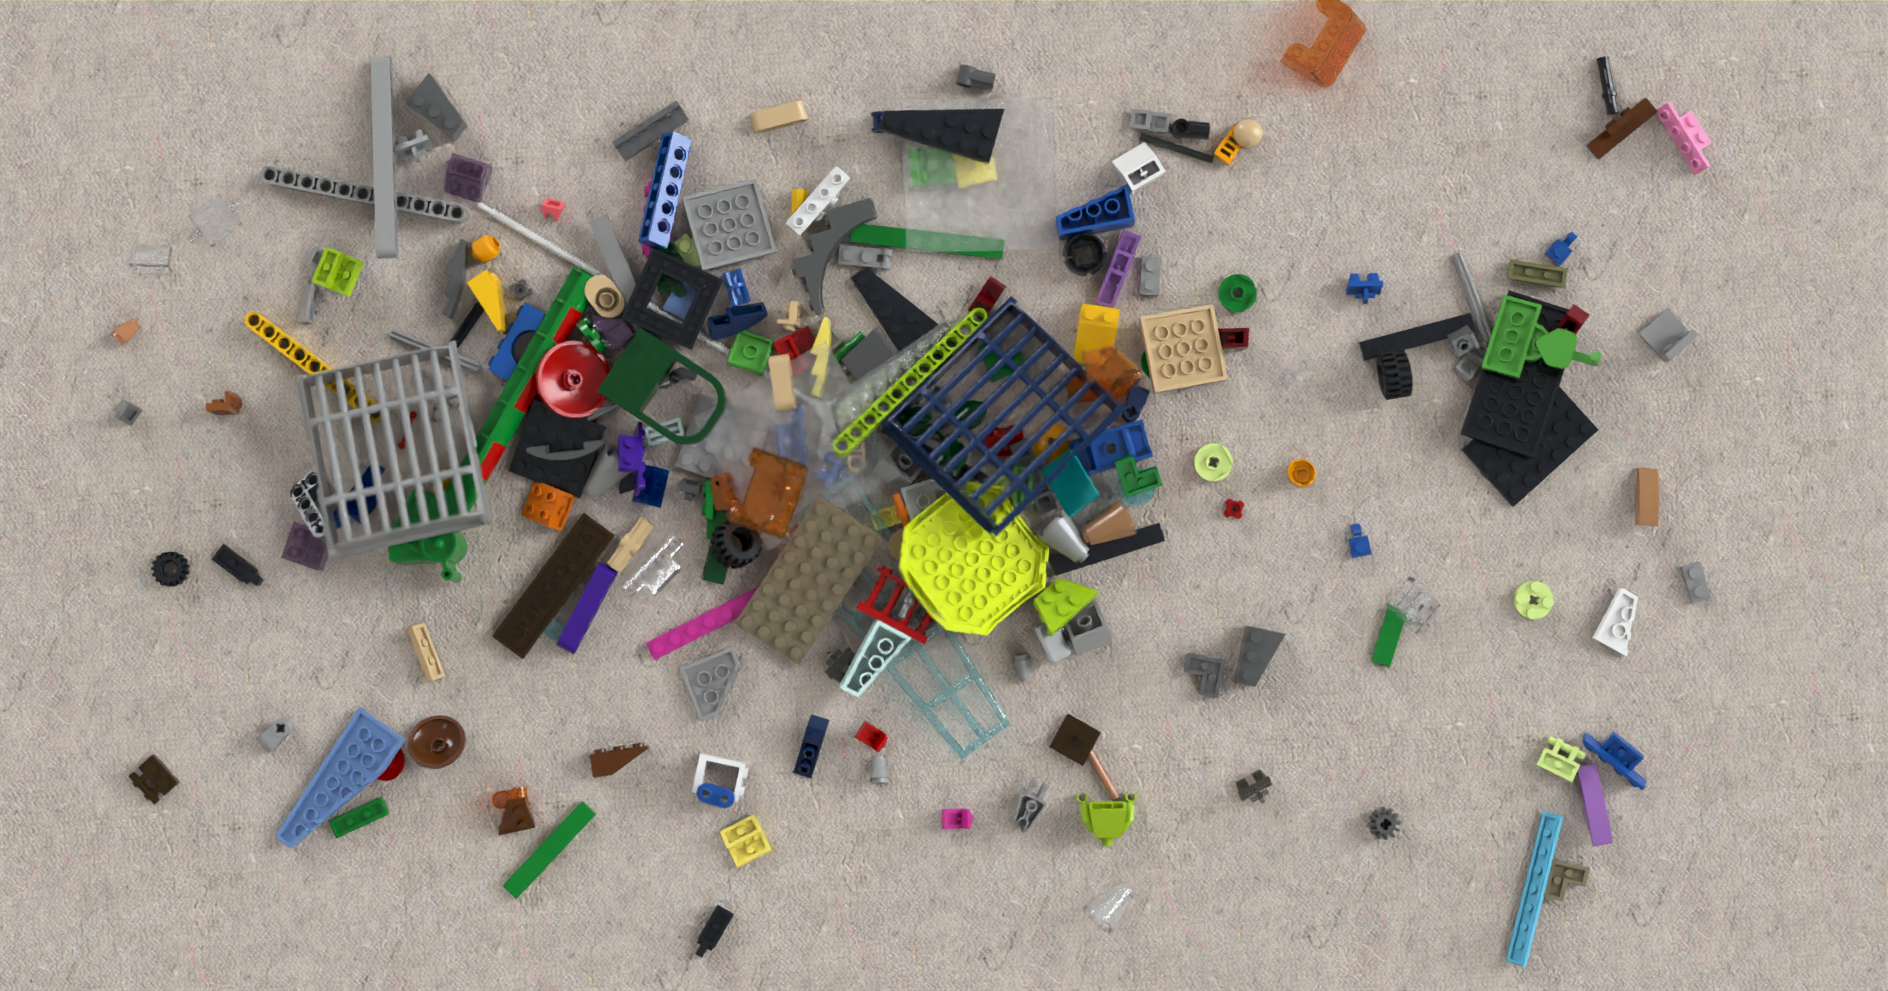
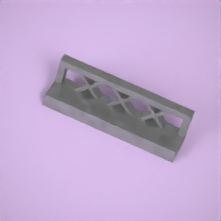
M676 100L612 143L626 162L661 139L662 134L672 132L689 121Z

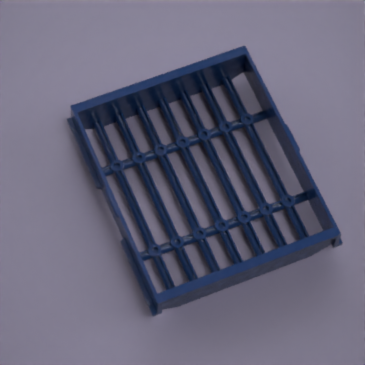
M1012 296L965 340V346L935 375L927 377L880 422L883 425V431L992 538L994 536L997 537L1044 491V487L1048 483H1051L1067 468L1068 463L1077 454H1081L1127 409L1122 402L1118 405L1112 396L1025 311L1016 305L1017 301ZM1010 312L1015 318L991 340L986 334ZM1020 323L1023 324L1029 331L1007 353H1004L997 345ZM1035 336L1042 345L1019 367L1011 358ZM981 340L986 346L934 396L929 389ZM1049 350L1056 358L1032 380L1025 372ZM990 352H993L999 360L947 409L940 401ZM1063 363L1070 372L1046 394L1039 385ZM1004 365H1007L1013 373L961 423L954 414ZM1076 376L1084 385L1060 407L1053 398ZM1017 379H1021L1027 387L975 436L968 427ZM1091 390L1098 398L1074 421L1066 412ZM1034 392L1039 396L1041 400L990 450L981 442L1028 395ZM922 396L928 400L902 428L895 424ZM1104 403L1112 413L1095 430L1088 434L1080 426ZM1048 405L1055 413L1017 451L1002 463L995 455ZM935 407L942 416L914 441L907 433ZM1059 419H1062L1069 427L1017 477L1009 468ZM950 421L956 429L928 455L921 446L944 423ZM1076 432L1083 441L1031 491L1023 482L1069 436ZM963 434L970 442L942 469L934 460ZM974 448H977L984 456L957 482L953 480L948 474ZM990 461L998 469L970 496L962 487ZM1002 475H1005L1012 483L983 509L976 501ZM1016 489H1019L1026 498L997 525L989 515Z

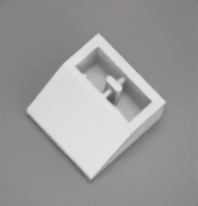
M1145 142L1111 161L1124 184L1128 185L1130 194L1162 177L1166 172L1157 156Z

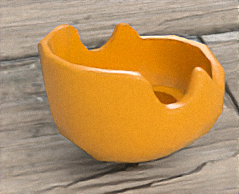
M1306 459L1293 460L1287 468V478L1295 487H1308L1316 479V469Z

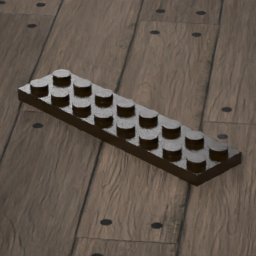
M583 513L492 637L524 659L615 535L586 513Z

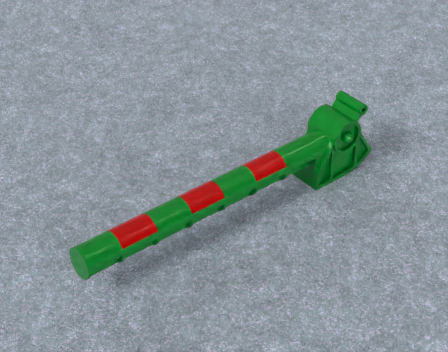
M573 267L476 436V451L484 486L538 393L535 378L540 359L553 346L567 342L589 303L585 295V285L592 276L576 267ZM469 451L459 468L471 465ZM473 473L461 475L467 513L471 511L477 500ZM452 479L444 493L448 517L460 515ZM414 489L406 503L410 526L421 523ZM423 489L429 521L440 519L436 495ZM400 515L392 530L402 528ZM459 531L388 547L389 560L393 563L403 566L440 563L443 566L441 576L444 580L459 583L462 580V575L460 572H457L455 564L459 563L466 555L467 542Z

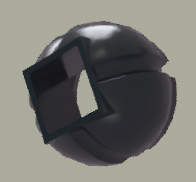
M1083 232L1080 236L1075 234L1069 238L1063 248V257L1066 258L1064 264L1075 275L1083 277L1087 276L1088 273L1094 275L1103 267L1106 261V252L1103 250L1105 245L1099 237L1092 233ZM1091 245L1094 262L1077 266L1074 249Z

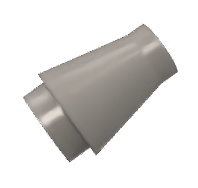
M1029 653L1014 654L1012 661L1020 682L1031 680V657Z
M873 756L870 773L872 784L887 783V778L889 777L883 756Z

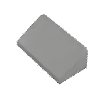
M305 284L297 319L299 322L312 323L319 291L316 285Z

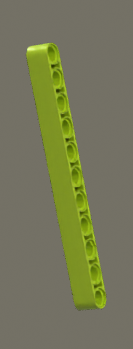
M975 308L834 440L833 454L837 458H845L881 425L880 422L927 377H932L965 346V340L987 320L986 311L982 308ZM979 316L983 321L976 322L973 318ZM967 329L969 334L964 335L960 330ZM951 341L954 342L956 346L949 347L946 343ZM939 354L942 356V359L935 360L933 355ZM926 367L929 372L922 373L919 368ZM913 380L915 385L909 386L906 384V381ZM897 392L900 393L902 397L899 399L893 398L892 394ZM884 405L888 408V410L882 412L878 409V407ZM867 418H871L874 420V423L872 425H868L864 422V420ZM858 431L861 435L858 438H854L850 433ZM839 444H844L847 449L840 451L836 447Z

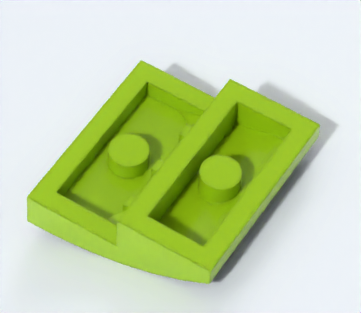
M326 246L311 282L350 297L364 262Z

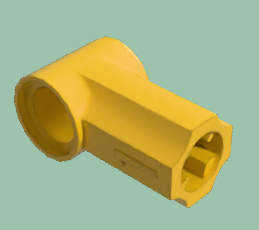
M792 190L791 216L809 197V190Z

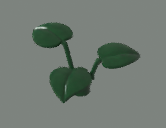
M967 401L955 413V417L962 423L983 402ZM922 407L908 409L898 420L903 427ZM987 410L968 427L969 430L976 428L982 423ZM929 411L907 434L912 436L923 434L927 430V425H932L929 422L932 418V413ZM939 430L936 431V434L942 441L951 434L948 433L946 436H943ZM961 435L936 458L942 468L965 447L959 440ZM968 455L949 474L957 477L966 463Z

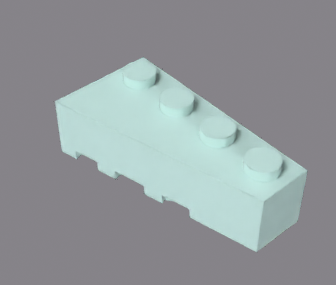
M875 619L839 685L840 688L859 697L893 657L901 651L902 647L910 641L911 637Z

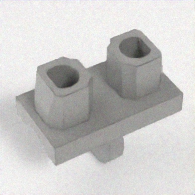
M423 129L415 131V139L410 141L404 135L397 137L395 150L398 152L401 160L415 158L418 163L421 162L420 156L426 154V151L434 149L433 143Z

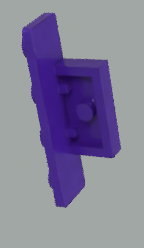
M642 422L637 423L634 436L619 435L618 471L634 473V496H639L640 491L645 488V478H643L645 462L642 459L645 454V445H642V441L645 438V429H642Z

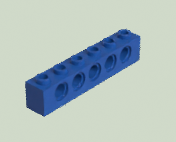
M674 131L662 134L638 238L639 243L655 249L667 248L670 242L674 215L679 203V193L683 186L682 180L687 168L686 162L691 150V139Z

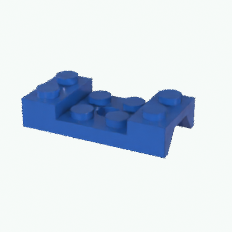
M1143 420L1103 431L1081 454L1076 456L1089 476L1116 468L1114 460L1133 455L1135 462L1153 457V453L1147 440ZM1077 438L1068 441L1070 449L1074 450L1083 439ZM1112 443L1116 446L1114 454L1106 452L1105 447L1107 444Z

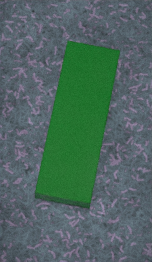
M1387 606L1371 658L1372 662L1388 667L1391 666L1407 614L1406 611Z
M381 796L328 822L337 839L390 814Z

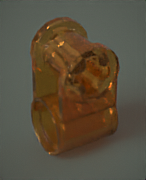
M521 786L498 791L493 795L492 803L496 808L503 809L505 804H499L497 801L498 795L503 794L507 801L526 797L530 806L531 802L528 801L527 794L529 787Z

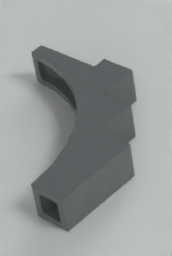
M871 198L826 210V224L828 227L831 226V229L809 235L808 245L810 251H814V254L792 260L794 264L791 265L793 275L797 276V279L800 280L806 279L803 282L806 293L809 292L811 300H808L809 307L815 314L825 313L823 280L832 254L840 242L853 230L864 223L878 218L874 201Z

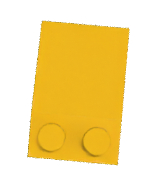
M485 270L469 280L467 284L496 329L506 334L507 321L504 294L500 286L503 283L497 274L495 275L494 272L490 273Z
M1081 304L1073 359L1077 363L1110 368L1120 309Z

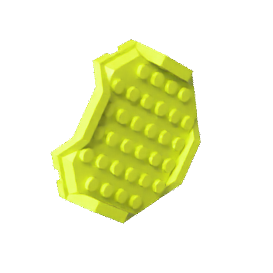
M968 481L962 488L971 496L982 484ZM992 485L976 502L985 509L1005 489L1003 486ZM945 493L915 516L903 528L899 570L908 588L929 616L946 631L987 636L998 623L1020 605L1045 589L1047 575L1045 571L1049 547L1032 533L1020 515L997 537L994 536L992 538L959 504ZM1008 497L989 515L997 525L1014 509Z

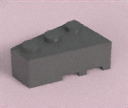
M428 73L406 104L457 141L468 125L434 77Z
M1245 626L1234 682L1255 687L1286 634Z

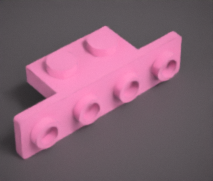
M1670 102L1656 109V114L1693 173L1696 175L1710 167L1701 149L1711 142L1693 113L1690 111L1679 117Z

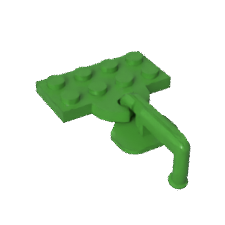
M1504 295L1481 369L1519 379L1525 361L1533 362L1543 358L1548 366L1559 369L1567 368L1572 360L1597 367L1601 364L1602 355L1599 351H1593L1590 355L1575 351L1577 337L1573 332L1556 329L1548 333L1543 326L1537 324L1542 305Z

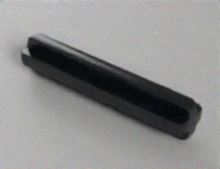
M479 301L474 305L450 340L456 341L457 349L485 311Z

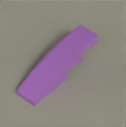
M1123 229L1095 303L1114 308L1141 239L1140 235Z
M1596 764L1580 766L1577 771L1580 784L1579 790L1593 847L1611 844L1613 841Z

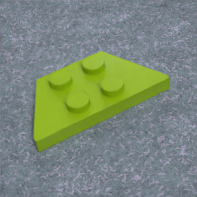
M1058 578L1037 596L1033 604L1036 611L1040 614L1042 623H1045L1048 629V636L1052 637L1097 597L1098 591Z

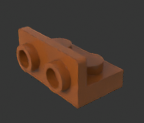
M225 391V402L223 399L212 400V403H206V411L215 415L240 414L239 409L242 408L241 398H239L238 394L231 391Z

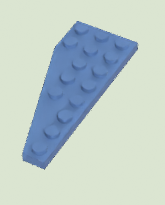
M359 707L275 837L289 848H293L383 774L406 739L365 709Z

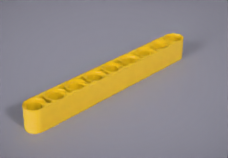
M249 312L245 316L244 322L248 328L310 375L333 369L264 315L257 312ZM258 316L259 323L253 326L252 319ZM273 328L274 335L269 338L267 336L268 329ZM288 339L289 347L283 349L282 343ZM303 351L305 357L299 361L297 354ZM318 362L320 369L314 372L312 366ZM343 379L344 387L346 385L350 387V393L346 395L347 403L355 409L360 408L358 406L356 385L348 379ZM335 381L331 384H324V386L338 395ZM365 393L367 406L379 404ZM373 413L369 415L371 421L382 422L381 415L376 419L373 417Z

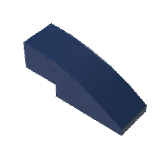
M763 302L726 308L725 315L707 317L708 331L713 341L740 333L759 323L768 316V312Z

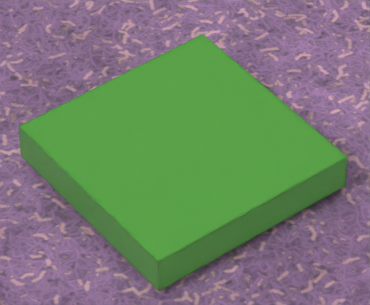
M745 330L737 333L726 365L763 376L775 340Z

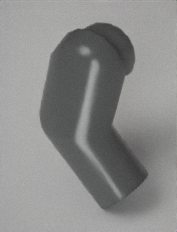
M679 367L669 374V380L672 384H676L685 378L695 381L697 377L696 373L685 367Z

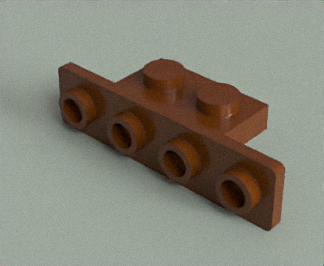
M1647 98L1641 100L1631 109L1627 107L1619 114L1621 117L1617 121L1612 119L1605 125L1606 130L1587 144L1588 149L1597 159L1602 158L1655 115L1657 110Z

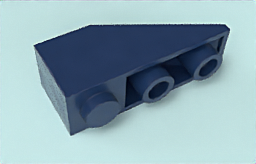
M811 714L793 773L812 778L830 720Z

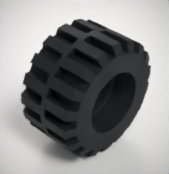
M1404 349L1379 352L1377 357V374L1380 389L1385 399L1390 400L1411 396L1413 390L1412 371L1409 358Z
M733 517L717 526L711 534L713 538L710 539V543L713 546L710 549L715 553L713 554L714 558L719 559L718 563H724L726 568L736 569L756 560L760 555L759 552L763 549V546H761L763 539L760 538L762 533L757 531L758 526L756 524L752 525L750 519L746 521L745 517ZM731 535L739 538L742 544V551L737 550L733 546Z

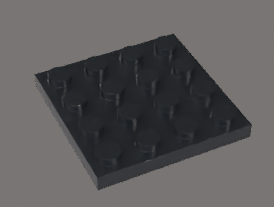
M534 399L508 471L581 498L599 449L574 459L549 460L527 453L526 448L549 445L550 452L584 449L583 442L602 440L607 426L594 421H588L583 417H562L552 412L542 401Z

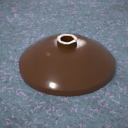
M443 715L428 717L419 722L411 731L408 738L409 754L414 762L421 767L427 769L446 767L455 762L462 754L466 743L465 732L460 723L451 717Z

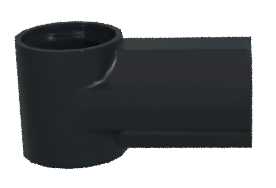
M1182 118L1174 122L1170 132L1176 139L1208 140L1210 123L1187 121ZM1176 125H1182L1185 130L1184 133H1179L1176 130Z

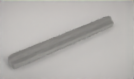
M1461 252L1452 255V260L1485 343H1489L1492 329L1463 254Z
M395 329L390 334L392 340L417 350L438 347ZM459 355L462 368L475 373L479 371L480 363ZM450 356L440 358L451 363Z

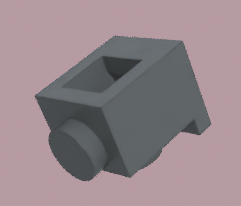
M1468 325L1447 335L1450 341L1447 346L1451 353H1456L1458 357L1475 348H1480L1474 333Z

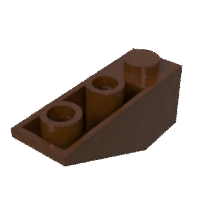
M644 742L632 744L633 748L625 749V745L613 747V751H606V748L594 750L595 753L590 754L593 778L615 774L649 749V745L644 746Z

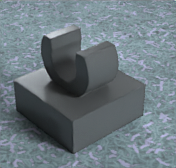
M683 478L680 491L685 492L684 500L692 501L694 494H699L703 481Z

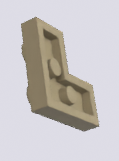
M1553 859L1544 897L1563 902L1566 884L1571 883L1586 887L1590 868Z

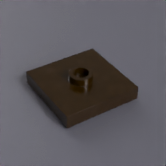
M1067 714L1049 747L1084 766L1102 732Z

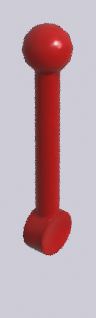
M414 411L409 416L411 425L417 417V413ZM405 434L402 441L398 444L399 449H404L406 446Z

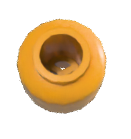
M483 235L472 243L471 254L475 260L487 263L499 255L501 246L494 236Z

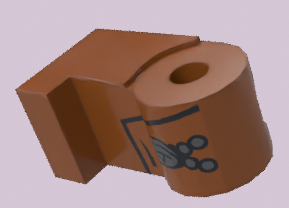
M729 472L715 475L711 479L715 510H731L741 506L739 498H735L733 490L734 479Z

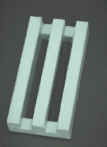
M680 417L659 423L663 427L677 423L678 426L668 430L671 432L680 430V433L676 435L685 436ZM650 426L643 428L645 429V437L649 447L671 441L665 437L651 442V438L661 436L662 434L657 432L649 435L648 431L654 429Z

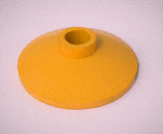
M1055 423L1032 446L1035 454L1039 456L1049 446L1047 440L1049 438L1055 440L1065 429ZM1069 437L1046 459L1047 461H1054L1069 449Z

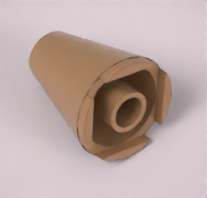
M1120 499L1082 528L1081 536L1085 543L1095 545L1133 536L1137 533V531L1132 530L1135 527L1127 508L1121 507L1120 504L1123 502Z

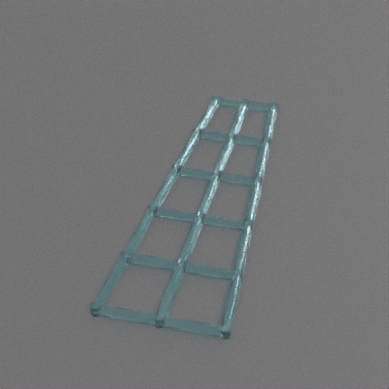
M855 475L848 476L821 496L828 501L852 484L878 526L874 531L878 534L882 533L889 543L892 534ZM814 502L774 530V535L784 547L789 540L783 533L801 521ZM864 567L860 575L870 589L873 590L876 582ZM897 584L885 593L880 591L874 603V609L881 604L884 608L886 607L888 599H890ZM840 603L837 611L863 641L867 633L857 622L868 614L859 611L852 616ZM893 608L891 618L898 621V613ZM938 625L925 634L928 637L926 643L944 631L970 672L967 676L951 687L922 646L924 644L913 638L909 641L911 645L893 657L885 669H887L958 756L964 759L1008 727L1010 721L954 632L946 631ZM915 651L945 691L927 705L894 667ZM973 680H975L1001 721L986 733H984L956 694V692ZM949 697L979 737L964 749H962L931 711Z

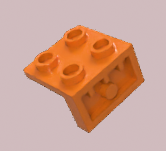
M534 481L521 516L562 532L575 497L542 482Z

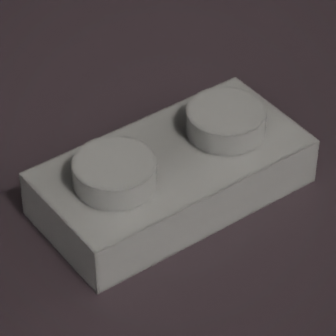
M1141 257L1139 295L1159 296L1161 257Z
M1701 562L1681 566L1680 569L1690 603L1694 604L1711 599Z

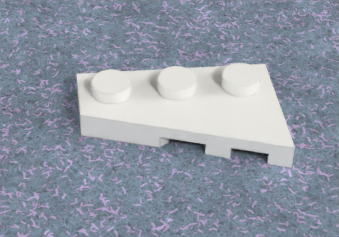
M1619 587L1592 638L1627 657L1628 640L1631 638V624L1635 617L1638 597Z

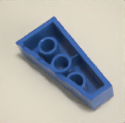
M1126 184L1115 191L1106 193L1098 199L1089 201L1085 205L1056 216L1055 224L1059 241L1067 240L1075 234L1080 236L1083 232L1098 234L1134 227L1135 217L1128 185Z

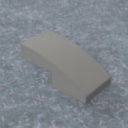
M1132 109L1129 128L1169 134L1172 115L1171 113Z
M1478 339L1476 340L1480 348H1475L1465 353L1452 370L1466 382L1471 380L1482 365L1488 348Z

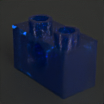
M645 465L643 473L645 488L640 491L639 496L633 495L632 501L661 508L669 471Z

